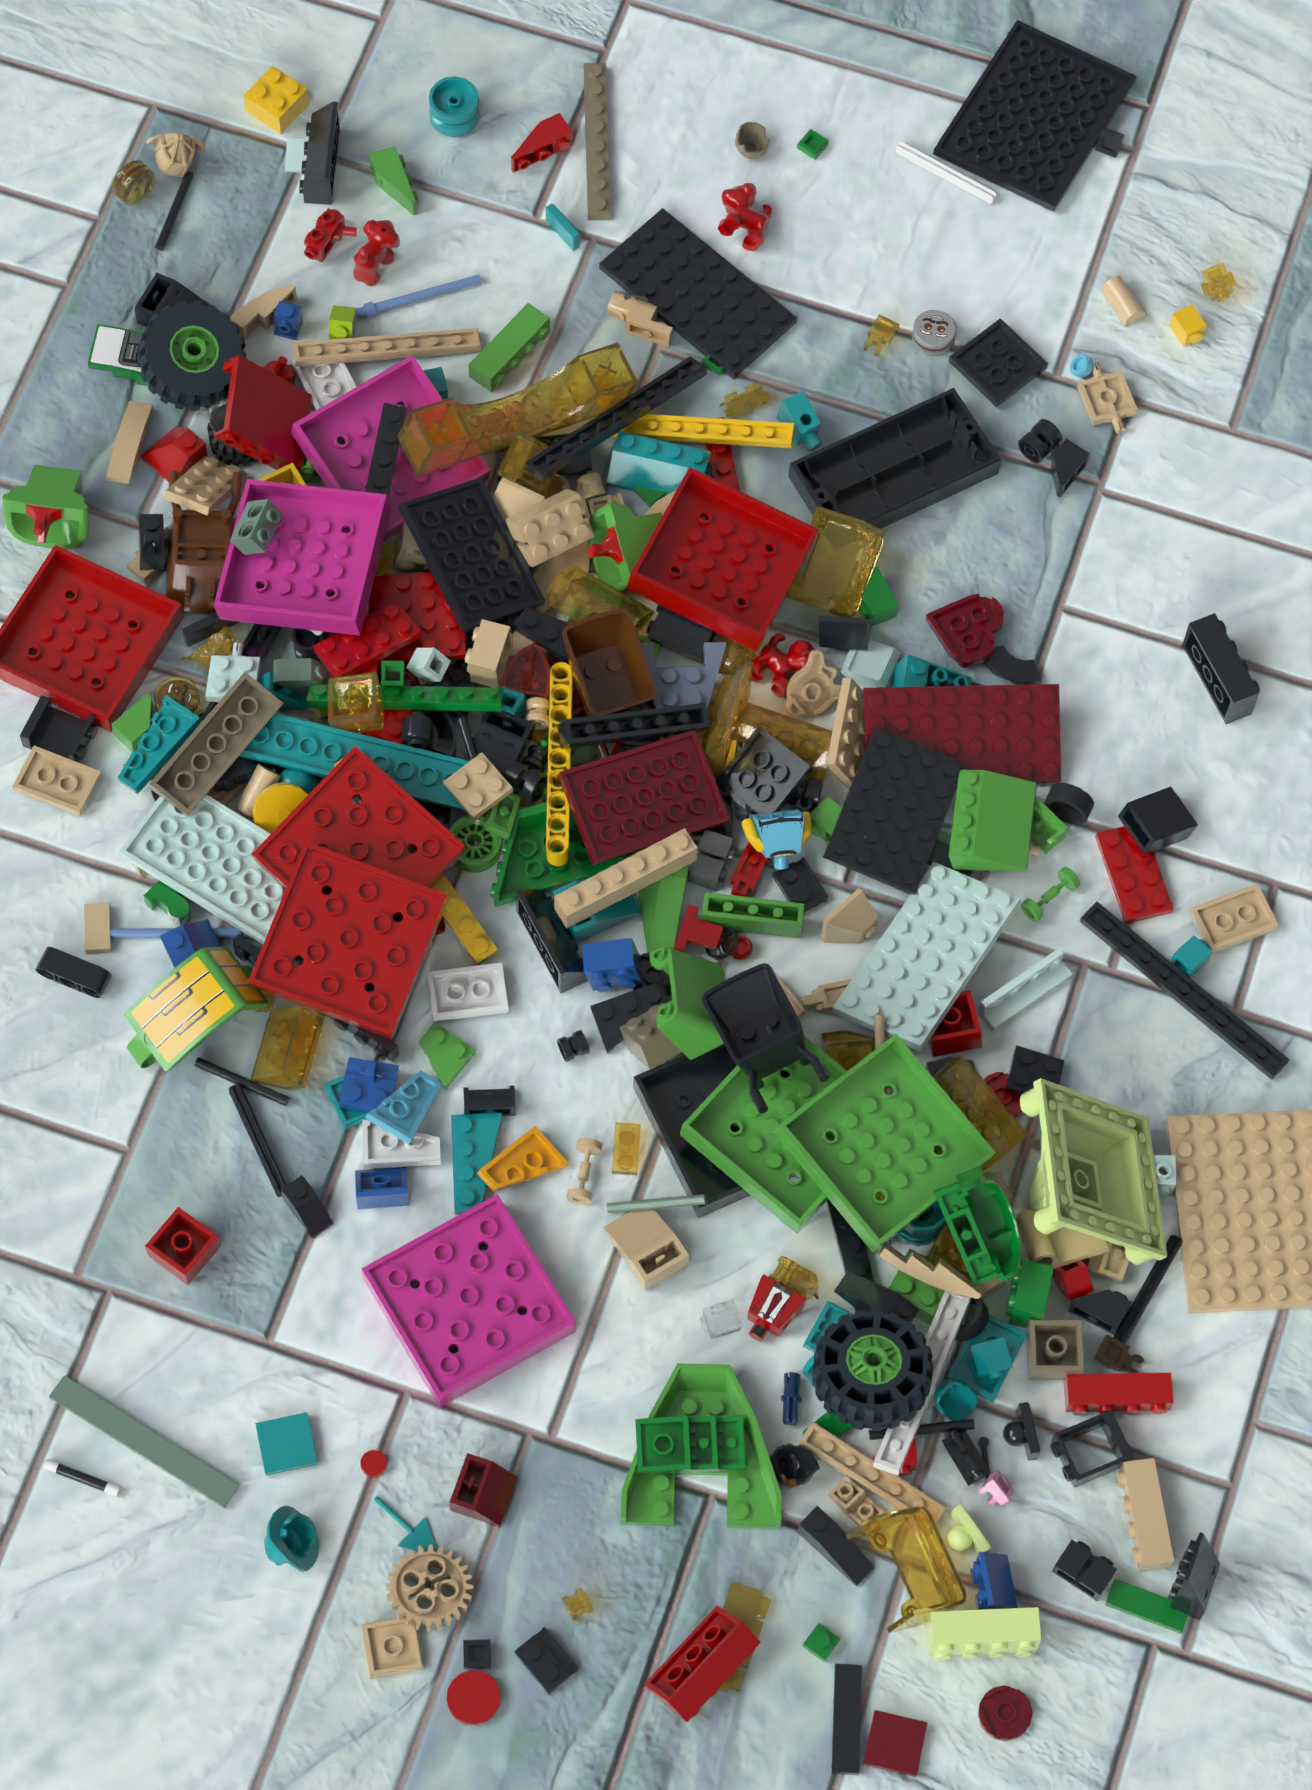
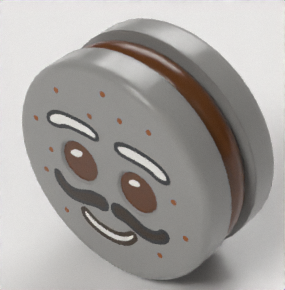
M928 310L921 313L913 324L912 341L914 346L921 353L930 356H938L948 352L955 340V322L951 316L939 310Z

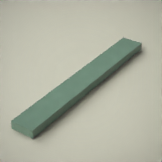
M65 1375L49 1395L50 1400L224 1509L239 1488V1484Z

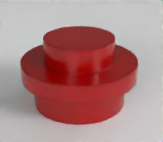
M738 936L737 946L730 956L736 960L747 959L753 951L752 942L745 936ZM733 938L729 941L728 949L733 942Z

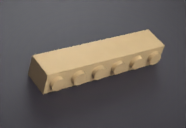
M684 828L554 896V909L565 927L568 928L697 860L698 848Z

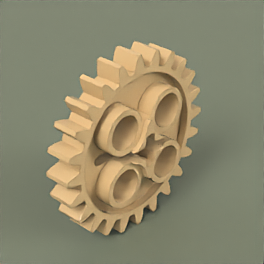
M432 1544L429 1545L426 1552H424L421 1545L418 1546L417 1554L409 1549L407 1559L400 1555V1565L392 1564V1571L394 1573H388L387 1580L390 1583L386 1584V1591L390 1592L387 1594V1601H394L391 1604V1611L399 1609L397 1619L399 1620L406 1616V1626H409L414 1621L416 1622V1630H419L421 1625L424 1624L426 1625L427 1632H430L431 1625H435L438 1631H440L441 1623L443 1622L451 1627L452 1617L459 1621L461 1618L459 1611L467 1612L468 1606L465 1603H471L472 1596L469 1593L473 1592V1585L469 1584L472 1582V1575H465L468 1572V1565L460 1567L462 1557L460 1556L453 1560V1551L451 1550L445 1555L443 1554V1546H440L438 1551L434 1552ZM432 1567H438L442 1572L432 1574L428 1570ZM409 1579H414L418 1582V1584L416 1586L410 1587L407 1586L404 1582ZM428 1585L430 1588L434 1587V1590L431 1591L429 1588L425 1589V1586ZM450 1589L455 1594L451 1597H445L441 1592ZM424 1601L428 1602L431 1607L421 1609L417 1604Z

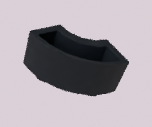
M421 710L420 712L425 713V716L431 718L434 723L433 740L429 746V751L456 758V732L448 713L442 710Z

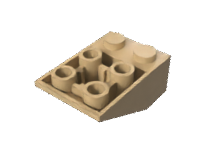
M654 1209L630 1211L603 1227L644 1291L688 1266L689 1254L676 1234Z

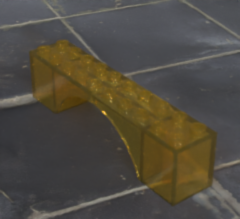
M617 342L578 355L547 378L503 398L478 404H463L457 402L454 397L412 410L397 437L417 477H421L597 417L631 395L639 382Z

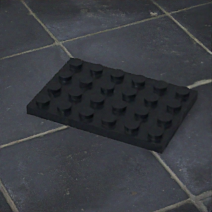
M482 477L403 502L398 506L462 633L473 630L476 626L480 627L482 619L496 622L520 614L526 607L534 609L543 606L546 602Z
M875 726L823 858L902 892L915 895L958 786L959 770H964L966 764Z

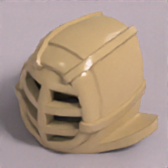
M169 132L167 134H158L146 141L147 145L156 144L153 155L156 158V163L161 173L174 177L184 176L192 164L196 150L205 152L206 148L202 142L182 133Z

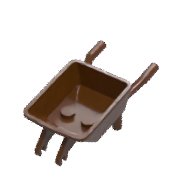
M169 472V487L179 479V472ZM233 473L232 498L228 509L212 511L207 516L194 510H181L179 504L171 502L173 518L168 530L166 597L181 603L183 613H216L214 602L236 522L233 516L242 496L241 473Z
M616 609L599 614L593 612L590 613V617L579 621L574 619L568 620V625L562 631V637L570 670L584 707L580 711V717L623 713L638 707L641 710L651 709L647 702L656 697L657 688L629 612L625 609ZM668 736L658 737L659 741L668 738ZM606 744L596 745L601 759L610 756Z

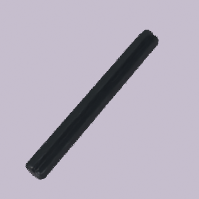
M241 1084L232 1085L229 1087V1094L276 1196L282 1197L281 1189L287 1186L284 1176Z
M1174 1234L1169 1237L1166 1243L1167 1257L1160 1261L1156 1260L1116 1331L1115 1339L1125 1344L1127 1343L1183 1243L1180 1237Z

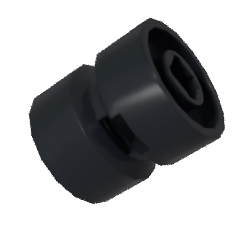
M1041 419L1031 428V432H1027L1018 441V447L1029 461L1040 463L1049 454V451H1052L1062 441V434L1052 422Z
M295 628L292 634L295 657L297 659L312 658L320 662L321 660L315 654L313 646L324 640L323 632L320 635H316L310 630Z
M517 759L508 766L503 776L513 787L512 793H519L522 798L531 803H535L541 797L548 782L547 774L534 768L531 770L529 765Z
M811 777L805 780L800 788H804L803 796L797 794V790L786 804L794 806L797 800L800 799V804L806 808L805 803L809 799L812 802L809 810H814L818 806L824 781Z

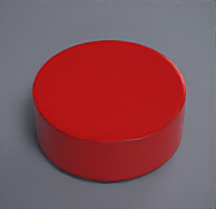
M378 1450L367 1451L360 1461L361 1470L370 1478L382 1476L387 1469L385 1455Z

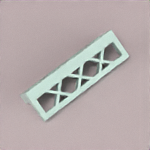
M1060 947L981 1001L978 1014L993 1032L1072 978L1073 973L1062 961L1064 952Z

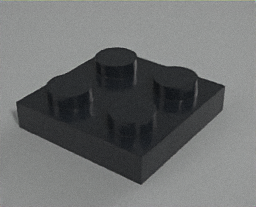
M1016 1045L1004 1092L1021 1097L1023 1093L1033 1089V1082L1040 1078L1059 1085L1065 1060Z

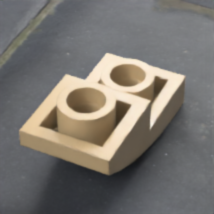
M847 1476L828 1493L829 1498L868 1535L887 1517L885 1511L866 1496L865 1491Z

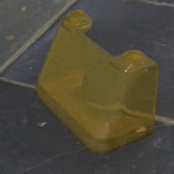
M817 506L815 513L811 517L812 526L819 529L816 541L802 578L796 576L786 598L837 617L854 618L881 550L884 533L881 529L863 520Z

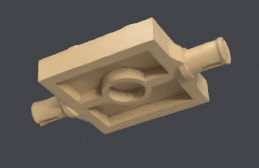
M1096 362L1092 369L1093 377L1089 380L1078 382L1077 388L1092 426L1112 422L1116 433H1123L1125 428L1121 419L1137 415L1138 409L1123 372L1103 374L1099 363Z

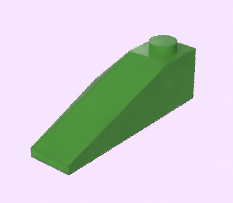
M690 864L638 891L647 953L663 946L671 948L675 946Z

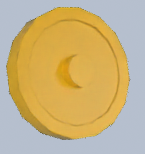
M288 782L275 783L265 788L256 798L252 809L254 824L271 834L308 794L298 785Z

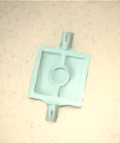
M237 642L233 644L232 655H211L205 695L206 701L219 702L244 672L248 673L258 682L261 666L260 657L242 656L244 645L242 643L237 644Z

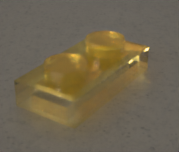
M615 1122L612 1174L637 1176L641 1124Z

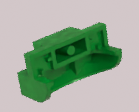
M977 1166L956 1175L958 1181L934 1191L974 1287L999 1277L1000 1282L1006 1281L1023 1269L1020 1232L1011 1204L1000 1186L983 1174L981 1167Z

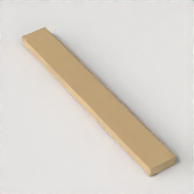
M478 328L292 343L295 367L407 358L411 355L414 357L475 353L481 352L482 348Z

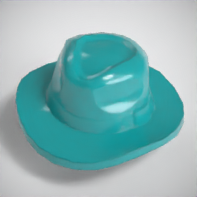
M287 1505L279 1507L272 1514L268 1522L267 1536L264 1540L265 1552L269 1560L277 1566L288 1563L300 1572H306L311 1569L319 1553V1540L312 1520L293 1507Z

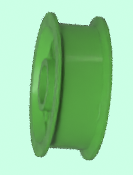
M470 815L457 820L449 830L466 846V852L454 864L463 871L471 873L486 871L494 866L500 858L502 839L484 830L487 818L484 816H480L475 821ZM473 841H477L480 843L478 846L469 845V843Z

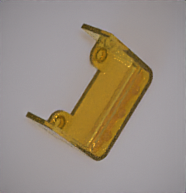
M917 1506L871 1516L846 1534L847 1540L867 1536L874 1550L879 1553L890 1552L911 1599L905 1601L901 1606L902 1618L887 1628L889 1633L919 1626L927 1622L930 1612L951 1611L966 1601L967 1594L932 1515L924 1507Z

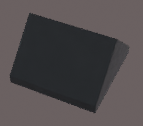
M819 616V647L868 650L872 623L864 618Z

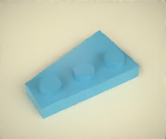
M420 1070L396 1092L388 1096L379 1106L371 1110L365 1119L409 1144L442 1083Z

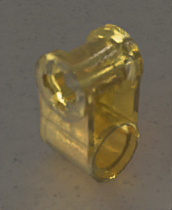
M780 1256L777 1260L779 1264L774 1273L768 1277L805 1297L806 1300L813 1299L818 1291L817 1275L813 1271L798 1265L793 1260ZM808 1281L813 1286L809 1289H804L800 1284Z

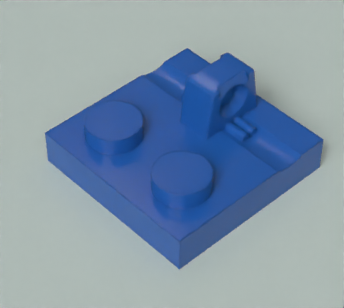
M349 1057L339 1100V1108L370 1112L375 1109L388 1096L394 1093L399 1065Z

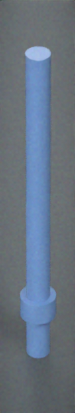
M478 274L374 304L373 302L365 303L363 307L356 308V318L375 316L380 311L481 284V278Z
M232 925L231 928H212L217 938H231L233 940L238 934L244 938H252ZM111 928L110 937L160 938V935L175 928Z

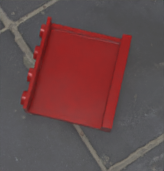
M241 355L224 362L223 371L231 375L224 429L214 433V437L276 470L291 463L294 464L297 470L302 469L304 453L291 435L293 423L310 414L312 394Z

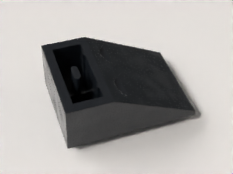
M156 272L134 309L137 324L146 327L150 319L155 314H160L162 308L168 305L175 307L176 302L185 301L186 304H192V301H200L201 305L208 306L209 303L178 281Z
M504 710L502 712L486 711L473 737L477 754L483 753L500 774L504 776L508 766L514 760L522 759L533 739L535 724ZM466 752L465 757H464L463 760L469 761V758H468V755H467V752Z
M1200 1532L1196 1541L1190 1540L1188 1548L1179 1562L1176 1571L1177 1577L1168 1595V1598L1172 1599L1170 1608L1188 1614V1616L1198 1620L1201 1619L1205 1612L1220 1566V1562L1204 1533Z

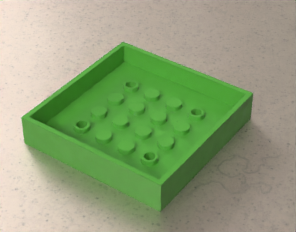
M897 1034L889 1038L781 1122L774 1131V1134L873 1253L938 1202L934 1194L935 1190L958 1181L956 1178L958 1174L977 1166L982 1167L996 1153ZM884 1088H890L892 1094L887 1095L884 1092ZM825 1134H832L834 1140H827ZM935 1147L941 1149V1155H938L934 1152ZM875 1194H882L884 1200L878 1201Z
M805 1035V1046L821 1059L830 1076L828 1081L821 1082L811 1062L806 1066H802L798 1060L762 1079L764 1087L759 1089L768 1106V1110L761 1114L758 1112L749 1094V1077L736 1066L683 1123L680 1131V1136L796 1234L802 1230L828 1201V1198L774 1134V1131L781 1122L847 1072V1070ZM783 1071L787 1072L789 1077L783 1078L780 1073ZM737 1126L739 1131L732 1132L730 1127ZM825 1134L827 1140H834L832 1134ZM794 1175L798 1178V1181L792 1182L789 1177Z

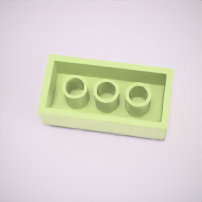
M1039 1607L930 1612L926 1623L928 1656H935L936 1660L951 1659L952 1655H962L963 1659L977 1658L978 1654H989L991 1658L1004 1657L1005 1653H1016L1018 1657L1030 1656L1032 1652H1036L1041 1641Z

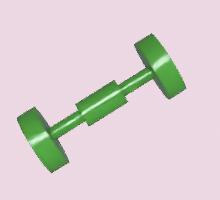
M1063 867L1058 871L1061 883L1057 886L1053 885L1041 896L1039 902L1035 903L1027 898L1021 903L1022 911L1031 921L1038 922L1043 918L1040 906L1044 903L1048 904L1060 893L1061 888L1066 886L1069 890L1074 891L1080 886L1079 878L1070 868Z

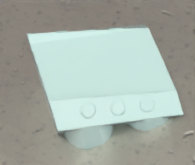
M869 640L868 650H849L840 672L844 678H852L858 686L863 688L888 687L891 674L901 653L893 647Z

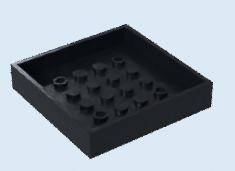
M724 1044L692 1060L683 1055L633 1077V1089L686 1195H707V1204L692 1206L698 1218L751 1196L721 1169H713L712 1166L714 1164L680 1136L683 1123L737 1066ZM783 1071L780 1073L783 1078L789 1077L787 1072ZM681 1099H687L688 1103L681 1104L679 1101ZM737 1126L730 1127L732 1132L739 1131Z

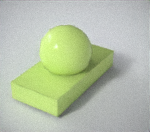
M959 1504L953 1508L950 1516L957 1526L953 1527L947 1535L950 1547L956 1551H965L972 1546L977 1554L979 1552H990V1543L964 1506Z

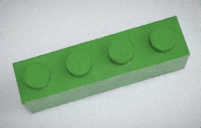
M527 303L469 363V377L490 392L496 386H501L511 370L515 371L520 365L521 360L534 351L536 344L540 340L546 339L549 335L550 317L530 303Z
M705 892L702 921L722 927H729L733 931L800 938L804 903Z

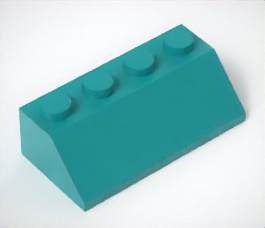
M619 431L612 452L607 485L634 491L632 485L667 492L664 495L665 497L677 490L689 467L707 475L710 467L711 452Z

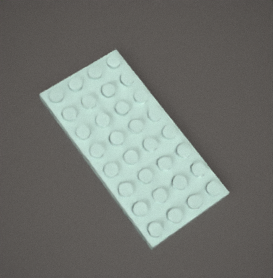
M208 795L202 799L188 817L160 796L119 851V856L261 944L266 939L285 892V888L259 866L251 855L266 840L270 833Z
M933 862L921 879L916 894L909 896L833 1006V1013L875 1031L874 1015L884 1014L885 1036L891 1038L897 1034L905 1045L921 1052L1020 906V898Z

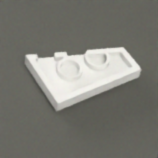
M362 1119L364 1169L441 1165L440 1137L416 1132L411 1142L407 1144L379 1126Z

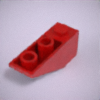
M560 113L540 121L511 156L512 173L524 170L538 161H544L558 152H564L573 146V132Z

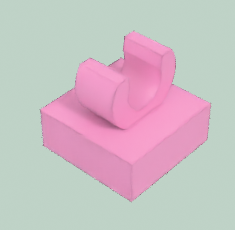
M997 1469L989 1475L986 1483L981 1486L979 1493L981 1495L989 1491L993 1496L988 1499L987 1504L993 1505L998 1502L1001 1506L1009 1501L1014 1490Z

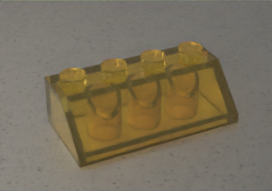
M575 565L559 572L545 591L547 604L576 621L590 617V613L593 612L599 614L616 609H625L632 618L638 636L654 614V610Z
M747 702L734 740L746 743L760 726L814 769L806 780L811 777L825 781L829 770L826 762L832 730Z

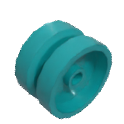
M453 76L437 81L431 88L429 93V115L433 127L443 135L452 137L463 136L471 132L479 120V96L473 83L465 78Z

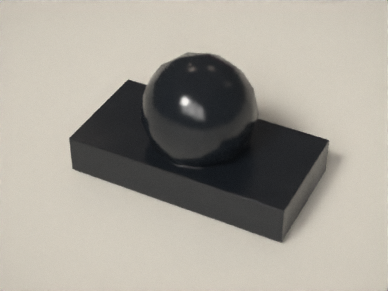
M1028 1402L1019 1403L1016 1410L1018 1421H1011L1004 1426L1003 1438L1011 1446L1018 1447L1024 1444L1027 1460H1036L1041 1450L1030 1404Z

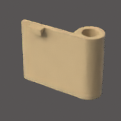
M1025 1210L1016 1218L1018 1228L1025 1229L1022 1240L1032 1262L1051 1265L1055 1269L1109 1251L1105 1240L1066 1227L1049 1235L1041 1233L1034 1225L1036 1210Z

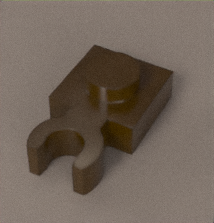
M1108 1334L1104 1336L1094 1359L1116 1371L1122 1365L1127 1373L1139 1372L1132 1368L1131 1363L1133 1360L1138 1363H1143L1144 1358L1138 1354L1129 1355L1130 1346Z

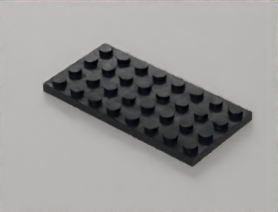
M663 208L599 263V269L629 294L647 297L648 303L657 306V317L668 326L673 327L676 333L704 356H710V360L718 367H723L724 372L733 380L797 323L795 315Z

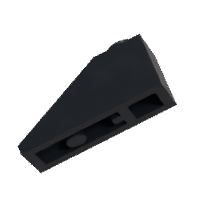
M849 1271L846 1272L834 1289L836 1294L854 1308L865 1310V1312H873V1309H878L887 1314L895 1313L900 1315V1319L912 1322L920 1310L899 1293Z
M818 1506L799 1524L797 1533L856 1587L874 1569L875 1566L840 1526Z

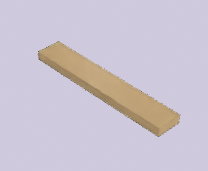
M815 1422L811 1423L798 1444L803 1445L814 1456L932 1532L947 1509L946 1506L899 1476L873 1467L874 1460Z

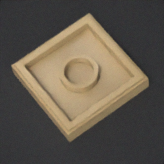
M405 1616L399 1620L394 1618L361 1625L370 1679L424 1670L416 1622L413 1621L409 1626H406L407 1617Z

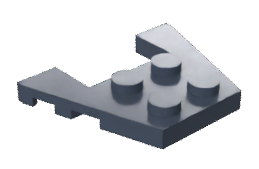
M704 642L703 667H655L653 643H640L657 688V695L651 700L654 709L706 703L708 708L726 648V642Z

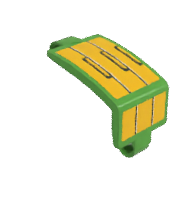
M204 947L196 951L156 983L124 1014L137 1033L127 1045V1049L139 1066L147 1068L158 1061L165 1071H170L203 1041L241 1011L265 1008L269 1001L263 995L262 990L250 986L248 982L253 969L249 965L241 966L227 947Z

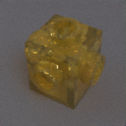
M1224 263L1201 271L1204 282L1200 283L1205 296L1209 295L1211 301L1217 299V302L1230 297V294L1233 293V285H1236L1232 272L1227 273Z

